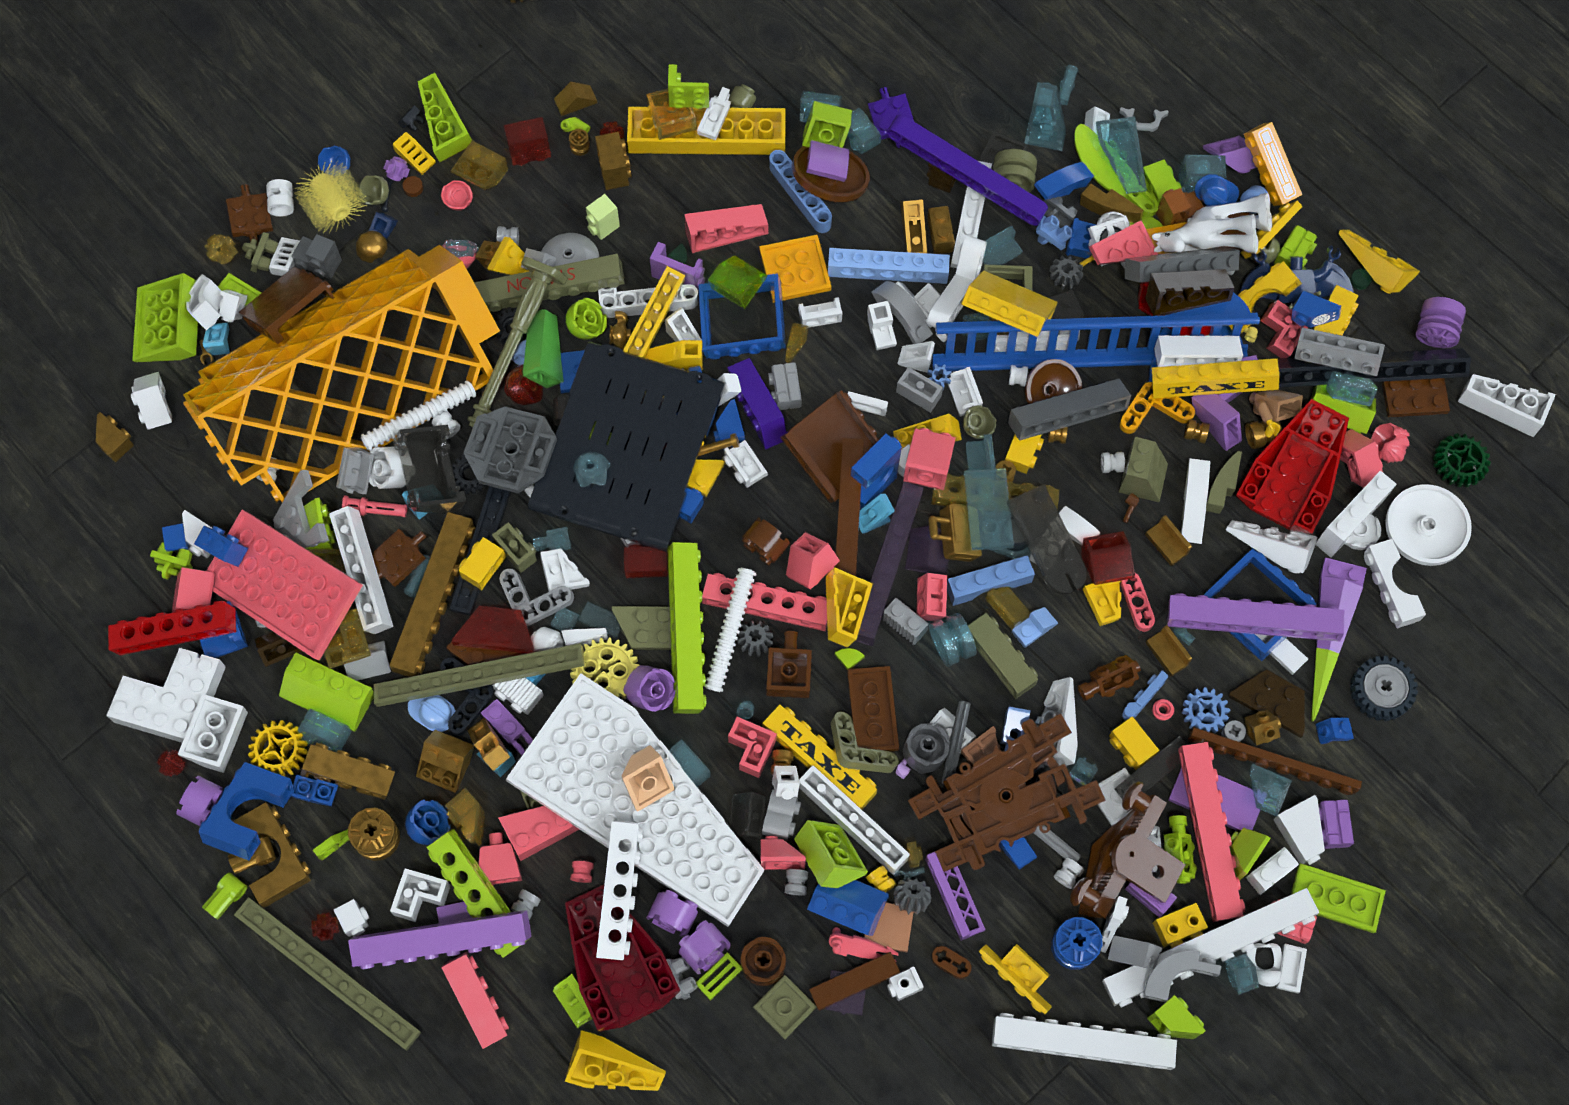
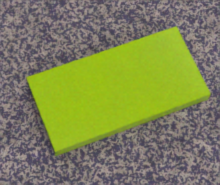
M1301 863L1298 865L1291 895L1307 888L1319 911L1318 916L1371 933L1376 932L1386 890Z

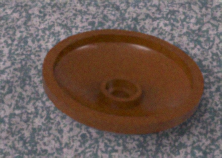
M1060 359L1042 361L1031 370L1027 377L1025 385L1027 403L1032 404L1036 401L1081 390V378L1076 369L1066 361ZM1047 386L1049 387V392H1048V393L1046 392V387H1047Z

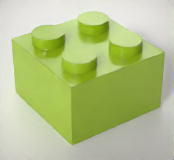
M814 101L803 131L802 146L809 147L810 141L813 140L843 148L851 126L852 110Z

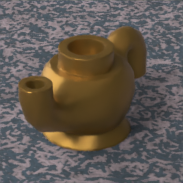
M615 311V319L618 322L613 327L610 325V345L613 343L615 347L623 350L631 336V329L626 328L628 320L626 313Z

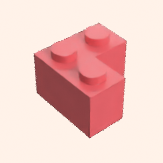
M1277 300L1270 304L1260 321L1276 331L1275 336L1266 349L1282 359L1291 356L1298 345L1302 327H1308L1305 325L1300 326L1292 321V309H1289L1288 306Z
M1352 429L1346 431L1340 460L1347 464L1351 481L1361 487H1365L1383 468L1378 455V445L1374 440Z
M736 717L728 735V742L745 749L739 763V770L760 778L777 740V733Z

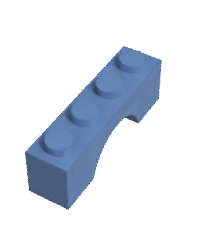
M1027 555L949 578L947 581V591L952 606L971 601L980 594L995 588H1015L1032 583L1035 574Z

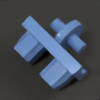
M1054 215L1047 218L1043 216L1036 229L1040 244L1044 245L1049 242L1060 250L1066 248V241L1072 237V229L1067 225L1060 228L1059 220Z

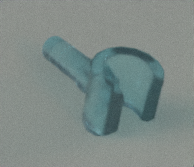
M923 867L907 873L897 871L894 877L904 875L903 881H905L907 877L912 878L925 871Z

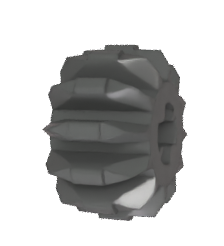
M1063 255L1059 260L1055 259L1049 269L1051 273L1050 280H1055V286L1060 284L1062 290L1065 286L1071 290L1073 285L1078 286L1083 278V265H1078V259L1071 260V255L1068 256V259H1065Z
M752 620L750 621V627L745 624L742 625L743 631H740L738 634L740 638L737 640L738 645H742L741 651L745 652L748 650L749 656L756 652L758 657L761 656L760 650L767 653V646L773 645V641L770 640L773 638V633L768 632L769 626L762 627V621L754 625ZM754 636H758L759 640L757 639L755 642L752 641V638L754 639Z
M909 877L905 881L900 880L893 894L895 905L899 906L900 911L906 910L908 915L911 912H914L916 915L920 911L925 912L931 902L930 887L926 886L925 881L918 882L917 877L914 880H911Z

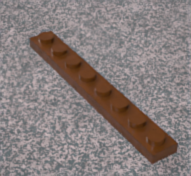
M1193 728L1189 733L1187 741L1193 742L1192 744L1208 742L1209 747L1215 753L1222 755L1227 753L1233 755L1239 761L1249 760L1255 762V765L1261 768H1274L1280 774H1292L1297 776L1299 780L1306 782L1311 780L1317 782L1323 788L1333 787L1339 789V792L1345 795L1356 794L1361 788L1362 781L1207 731Z

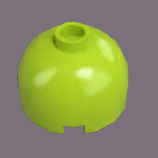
M590 298L578 300L569 307L566 313L567 329L573 336L579 339L588 340L596 338L605 331L607 326L606 314L603 315L600 310L602 309L601 305Z

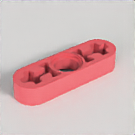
M1128 572L1120 582L1121 589L1135 627L1142 632H1146L1153 627L1155 617L1139 575L1134 572ZM1128 579H1130L1131 581H1135L1133 585V589L1135 592H1133L1132 594H1129L1132 592L1131 585L1126 584ZM1134 597H1140L1143 600L1141 607L1133 605L1132 599ZM1144 609H1146V611H1144L1143 616H1144L1145 620H1148V619H1149V622H1148L1147 625H1145V623H1140V621H1141V619H1142V614H1141V612H1142Z

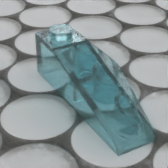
M1135 117L1096 121L1098 141L1126 194L1146 192Z

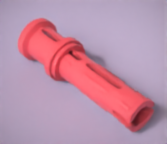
M347 495L343 497L342 508L349 506L357 509L360 512V516L367 515V513L406 517L407 504L368 501L366 497L361 499L349 498ZM378 507L392 508L394 511L378 509Z

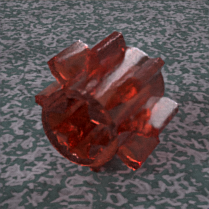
M617 121L603 123L604 128L600 130V135L619 132L620 139L624 138L623 127L617 125Z
M171 749L169 752L166 750L159 756L157 764L161 766L158 770L160 773L170 777L181 773L185 767V762L181 760L183 757L178 755L179 751Z
M329 913L317 914V920L311 921L312 936H317L321 941L332 940L334 933H339L338 918H333Z

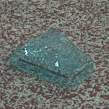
M1252 764L1250 777L1256 808L1277 817L1292 780Z

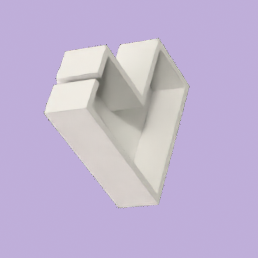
M179 648L164 687L123 676L107 717L114 723L183 743L201 695L205 694L214 697L226 667L219 659L202 654L200 657L198 653Z

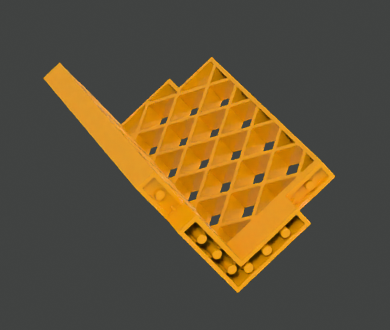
M441 245L436 246L419 257L407 249L333 292L334 299L325 297L297 313L277 329L284 338L279 344L261 334L198 371L201 376L198 379L200 385L183 394L187 400L183 404L199 429L205 428L208 433L205 436L211 447L216 446L219 450L216 455L222 465L227 463L230 469L227 472L233 482L238 480L240 485H243L260 475L266 485L270 483L273 490L270 492L276 502L280 500L283 503L289 490L281 494L267 471L268 467L294 472L290 488L300 470H308L309 474L312 475L311 481L313 484L310 490L339 474L344 447L363 448L370 452L362 441L351 439L358 413L383 418L381 425L384 426L385 422L390 423L391 419L395 420L397 416H402V414L395 412L403 386L426 391L423 405H425L426 401L430 402L432 398L436 399L437 394L448 393L449 389L439 387L447 360L470 365L466 381L468 380L472 384L475 391L488 383L493 368L479 343L500 330L462 260ZM431 287L440 294L451 314L450 316L425 310ZM397 310L413 314L405 342L380 336L387 311ZM423 317L447 323L439 350L415 345ZM457 327L474 358L449 353ZM350 336L368 341L361 368L336 363L342 337ZM378 343L403 349L395 376L371 371ZM413 352L437 357L429 384L405 379ZM298 363L323 367L316 395L290 389ZM480 368H481L483 374H481L480 376H478V375H479V372H480ZM333 370L358 376L351 403L326 397ZM368 378L393 384L386 410L361 405ZM251 390L278 395L271 421L244 416ZM287 397L313 402L306 429L280 424ZM323 405L349 410L341 437L316 431ZM212 417L232 422L225 449L221 447L203 418ZM242 424L268 430L261 456L235 451ZM278 432L304 437L297 463L271 458ZM390 438L389 442L384 441V444H379L378 447H383L395 439ZM313 440L339 445L334 463L325 469L307 466ZM234 459L254 463L255 465L238 474L230 460Z

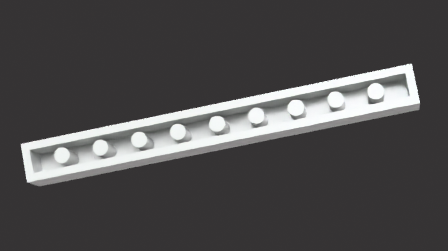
M1306 888L1159 954L1157 965L1166 957L1181 951H1199V961L1206 958L1215 961L1221 959L1224 962L1235 957L1233 953L1238 950H1242L1243 953L1255 948L1254 943L1262 941L1263 944L1275 939L1274 934L1282 931L1284 935L1295 930L1294 925L1302 922L1303 925H1307L1315 921L1314 916L1319 911ZM1150 963L1148 968L1132 966L1103 979L1102 982L1114 1006L1118 1004L1121 1008L1133 1003L1131 998L1140 995L1141 999L1144 998L1146 982L1154 969L1150 968ZM1192 971L1182 972L1175 976L1174 979L1181 977V980L1193 976L1194 973Z

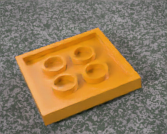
M818 235L759 246L765 274L778 273L781 281L782 301L831 291V283ZM770 291L771 297H772V301H773V303H774V302H775V294H774V291Z

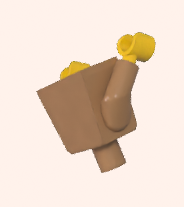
M1282 390L1253 392L1250 395L1249 401L1251 404H1254L1253 412L1260 415L1264 424L1268 425L1264 432L1268 438L1272 434L1276 437L1280 431V425L1273 421L1277 422L1295 417L1302 410L1303 395Z

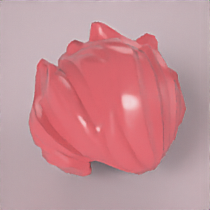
M1392 423L1379 425L1371 437V440H1374L1378 445L1379 459L1388 464L1390 462H1402L1406 449L1410 445L1408 440L1410 435L1407 430Z

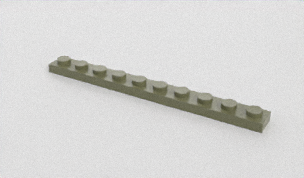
M579 643L373 684L374 704L380 707L585 666L583 646Z
M249 897L234 914V916L406 1051L421 1034L418 1029Z

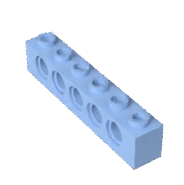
M829 248L828 276L947 284L950 255Z

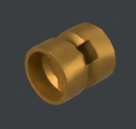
M1263 420L1261 423L1255 421L1245 425L1246 439L1252 449L1264 447L1266 443L1269 445L1276 438L1274 434L1270 438L1265 435L1264 432L1268 425L1264 424Z

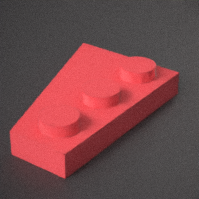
M1142 220L1089 246L1097 265L1125 262V258L1158 255L1157 252H1154L1155 247Z

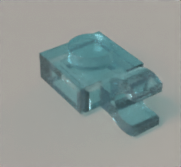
M567 527L547 530V537L533 539L536 551L544 550L547 547L550 550L571 549Z

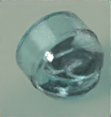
M741 701L737 707V715L743 719H750L754 714L753 703L751 701Z

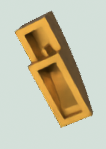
M1090 184L1081 194L1080 205L1101 216L1107 212H1118L1126 216L1131 223H1137L1142 220L1144 210L1113 189L1106 194L1093 184Z
M485 717L468 730L474 746L479 750L482 759L493 771L510 758L505 746Z

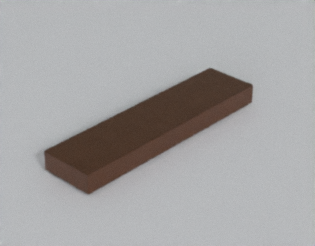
M891 952L809 990L820 1011L900 974V971Z

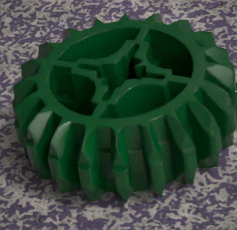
M1457 433L1453 437L1447 436L1445 440L1439 443L1433 456V460L1436 461L1433 467L1439 468L1437 474H1443L1442 481L1448 479L1450 480L1449 485L1455 482L1457 488L1462 485L1467 488L1471 484L1473 486L1485 478V475L1489 472L1488 467L1491 461L1488 460L1490 454L1484 453L1487 447L1480 446L1481 440L1475 442L1474 436H1471L1469 439L1466 433L1461 437ZM1453 448H1460V449H1463V450H1460V451H1459V450H1456V449H1454V450H1452V449H1453ZM1463 470H1464V471H1467V472H1469V471H1472V472H1471V473H1462V472H1460V471H1463Z

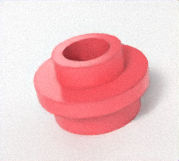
M1160 699L1154 703L1152 712L1158 720L1165 721L1172 717L1174 707L1170 701ZM1161 707L1165 708V709H1166V713H1165V714L1161 713V712L1159 711V708H1161Z

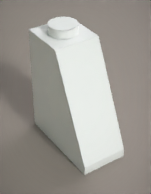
M1314 795L1278 814L1273 819L1301 864L1308 862L1311 865L1321 859L1319 855L1325 851L1318 799Z

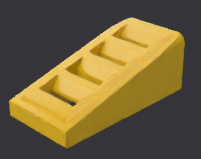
M407 132L393 143L394 151L421 175L436 163V160ZM420 153V155L414 160L413 158ZM424 158L427 159L420 166L418 165Z

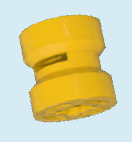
M884 865L866 877L870 884H873L876 889L883 892H888L896 885L894 879L887 875L888 871Z

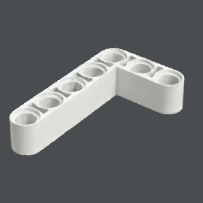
M969 235L966 236L961 249L956 274L932 307L927 319V325L936 327V323L953 322L964 306L962 301L968 286L980 274L987 246L986 241Z
M691 284L682 285L668 312L676 311L680 307L683 310L695 308L698 305L697 288ZM617 288L599 289L601 311L603 315L606 314L607 318H614L615 311L625 312L627 316L642 315L647 305L645 301L651 298L655 288L617 292ZM687 295H692V296H694L693 298H690V299L685 298V296H687ZM628 301L633 302L631 305H626L625 303ZM609 303L613 304V306L606 307L605 305Z

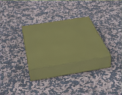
M784 975L753 1008L786 1040L817 1007Z

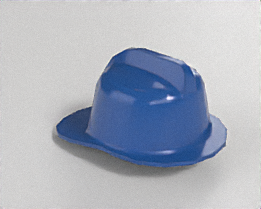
M1216 174L1203 176L1195 185L1196 196L1207 206L1235 203L1239 197L1238 187Z

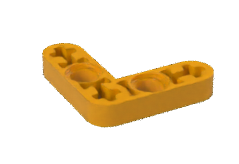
M1148 382L1143 385L1122 416L1120 429L1127 434L1134 433L1152 406L1183 424H1187L1189 419L1193 420L1195 409L1190 403L1179 397L1153 398V394H1151L1148 400L1144 399L1147 391L1153 390L1152 382ZM1162 400H1172L1173 406H1164ZM1143 404L1145 411H1136L1134 405ZM1177 404H1178V405H1179V408H1178L1177 411L1175 412L1174 410H1175V408H1176V406H1177ZM1187 410L1189 413L1184 417L1182 413ZM1133 415L1135 419L1132 425L1126 426V423L1129 422Z

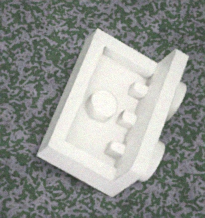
M744 440L739 444L740 447L731 448L729 450L726 447L723 459L729 468L732 466L736 471L734 475L740 484L744 483L746 488H748L768 474L748 443Z

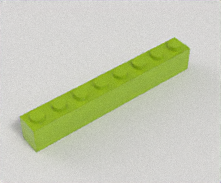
M672 542L668 547L672 676L675 681L673 686L674 690H676L673 699V713L698 714L706 707V695H703V686H705L706 678L705 674H702L705 655L701 651L704 634L701 632L700 625L703 622V612L700 611L702 591H699L702 574L701 570H698L701 552L698 550L697 543Z

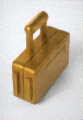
M953 503L940 510V517H929L930 538L942 540L945 559L971 562L982 555V542L980 541L979 532L980 523L975 507ZM937 522L941 523L942 535H938Z

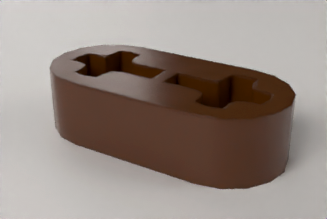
M939 946L933 951L931 959L936 967L957 979L968 977L971 972V964L966 958L944 946ZM942 951L945 952V957L951 962L948 963L945 960L941 963L938 962L936 953L941 954ZM952 963H955L957 965H961V963H964V969L967 970V972H961V974H958V968L953 966Z

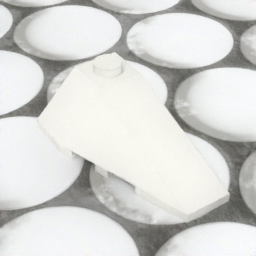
M1068 677L1053 681L1044 702L1046 706L1041 717L1038 716L1035 722L1038 724V727L1061 713L1072 733L1053 744L1058 752L1053 757L1059 765L1075 764L1077 752L1073 678Z

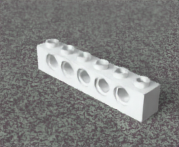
M612 821L597 958L624 960V955H629L630 941H626L627 932H632L633 919H629V910H634L635 896H631L632 887H637L638 874L634 873L635 864L639 865L640 851H636L637 842H642L643 829L639 828V823ZM622 839L631 841L632 847L629 851H622L619 848V842ZM621 861L629 865V871L625 874L619 873L616 869L617 864ZM617 884H623L626 887L627 892L624 896H617L614 893V887ZM614 907H621L624 910V916L616 919L612 916L611 910ZM617 929L621 932L622 937L619 941H612L609 938L611 930Z

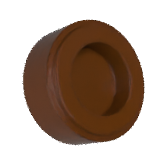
M410 176L404 180L403 189L406 195L416 197L423 192V184L420 178Z

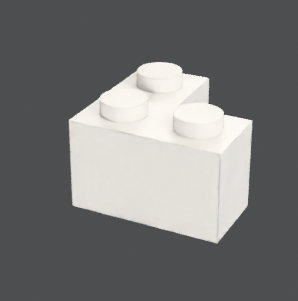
M159 372L134 379V386L131 387L133 392L131 393V398L134 405L139 406L140 412H138L141 423H145L147 429L172 423V413L165 398L166 390Z
M405 869L390 912L394 916L416 922L422 901L444 906L451 885L447 880Z

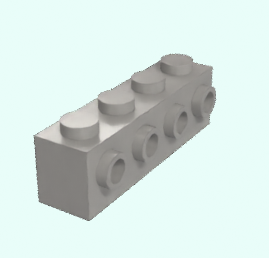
M1302 327L1295 359L1377 376L1385 345Z

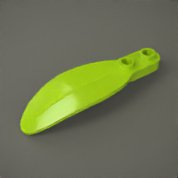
M1084 124L1078 125L1074 132L1075 147L1081 162L1094 175L1093 178L1108 191L1113 189L1143 209V216H1154L1158 211V201L1138 183L1136 176L1127 164L1093 130Z

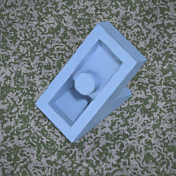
M1043 607L1031 612L1029 618L1012 629V633L1022 646L1026 648L1056 626L1058 622Z

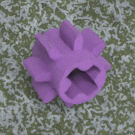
M395 156L390 161L386 160L383 168L387 172L386 176L395 181H400L403 177L407 178L410 170L407 168L406 160Z

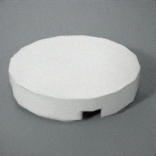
M1370 513L1351 534L1345 544L1357 550H1365L1370 545L1376 544L1381 536L1379 520Z

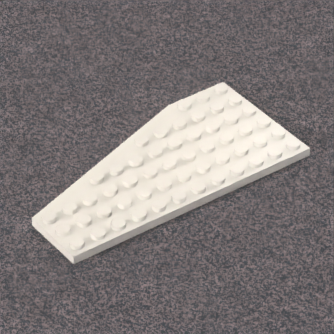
M581 673L506 778L508 783L607 848H609L612 821L639 823V828L643 829L642 842H637L636 851H640L639 865L635 864V866L686 900L694 902L698 905V908L727 927L764 872V868L751 852L745 848L715 807L700 792L661 740L659 741L639 716L637 710ZM651 745L661 755L675 790L637 812L621 776L630 757ZM622 839L619 842V848L622 851H629L632 847V843L628 839Z

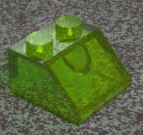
M734 255L717 266L709 277L708 282L714 291L745 309L767 278V275Z

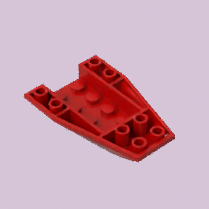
M1311 399L1255 459L1236 496L1250 510L1286 529L1312 534L1332 496L1349 417Z

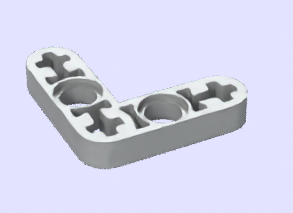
M505 569L500 574V583L517 621L525 626L532 625L562 610L574 601L573 592L566 586L557 587L531 601L520 575L515 570ZM508 575L513 576L512 582L516 587L513 588L507 581ZM522 592L523 599L518 603L514 602V594ZM562 592H564L565 594H568V595L565 596V598H566L565 601H563L562 599H559V598L562 597V595H561ZM551 597H553L554 599H556V601H555V602L557 603L556 606H555L554 601L551 599ZM543 601L550 602V607L547 611L540 610V604ZM525 611L531 613L528 615L529 619L527 620L522 618Z

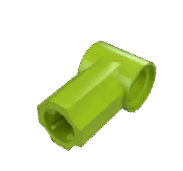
M227 873L219 881L218 889L202 906L203 909L217 920L232 902L238 901L247 890V885L232 873Z

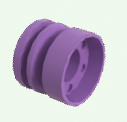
M1433 297L1425 300L1420 313L1421 319L1416 330L1417 339L1435 348H1451L1456 346L1460 340L1461 326L1466 314L1465 307L1460 302L1446 297Z

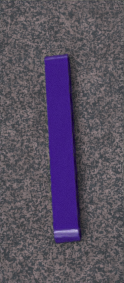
M897 115L888 128L887 135L893 141L1028 224L1039 225L1048 210L1047 204L1041 199L909 118Z

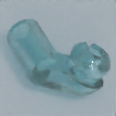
M1174 627V634L1188 646L1196 639L1187 632V628Z

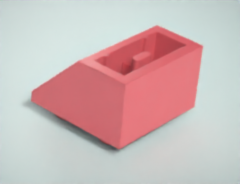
M805 532L790 547L786 576L811 590L840 560L827 542Z

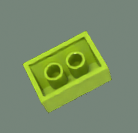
M1333 384L1315 385L1311 399L1349 417L1347 428L1360 434H1367L1376 413L1375 398Z
M807 820L794 838L800 852L805 856L809 868L815 875L818 884L822 887L839 888L866 875L868 872L840 825Z

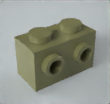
M509 522L492 534L494 543L504 550L506 557L520 574L537 561L535 556L537 551L530 542L526 543L522 539L524 536L517 527L513 528Z

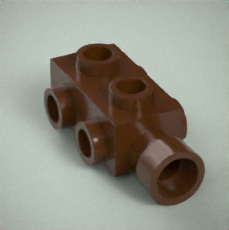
M1127 655L1120 656L1114 661L1090 672L1092 681L1078 685L1079 694L1084 701L1093 698L1096 693L1101 697H1111L1115 695L1116 690L1122 687L1129 688L1133 686L1134 681L1139 679L1138 672L1141 671V668L1136 660H1132Z

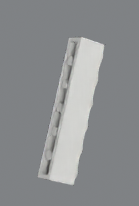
M346 506L329 513L346 573L363 585L355 598L363 631L377 634L393 627L359 510Z
M812 766L799 779V789L877 861L884 865L890 873L895 875L908 861L910 854L817 768Z

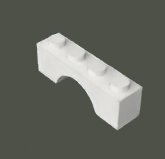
M1393 539L1370 545L1364 552V560L1372 570L1374 583L1379 586L1381 600L1389 609L1391 622L1395 623L1396 628H1400L1421 621L1426 613L1418 595L1404 593L1393 581L1392 569L1401 557Z

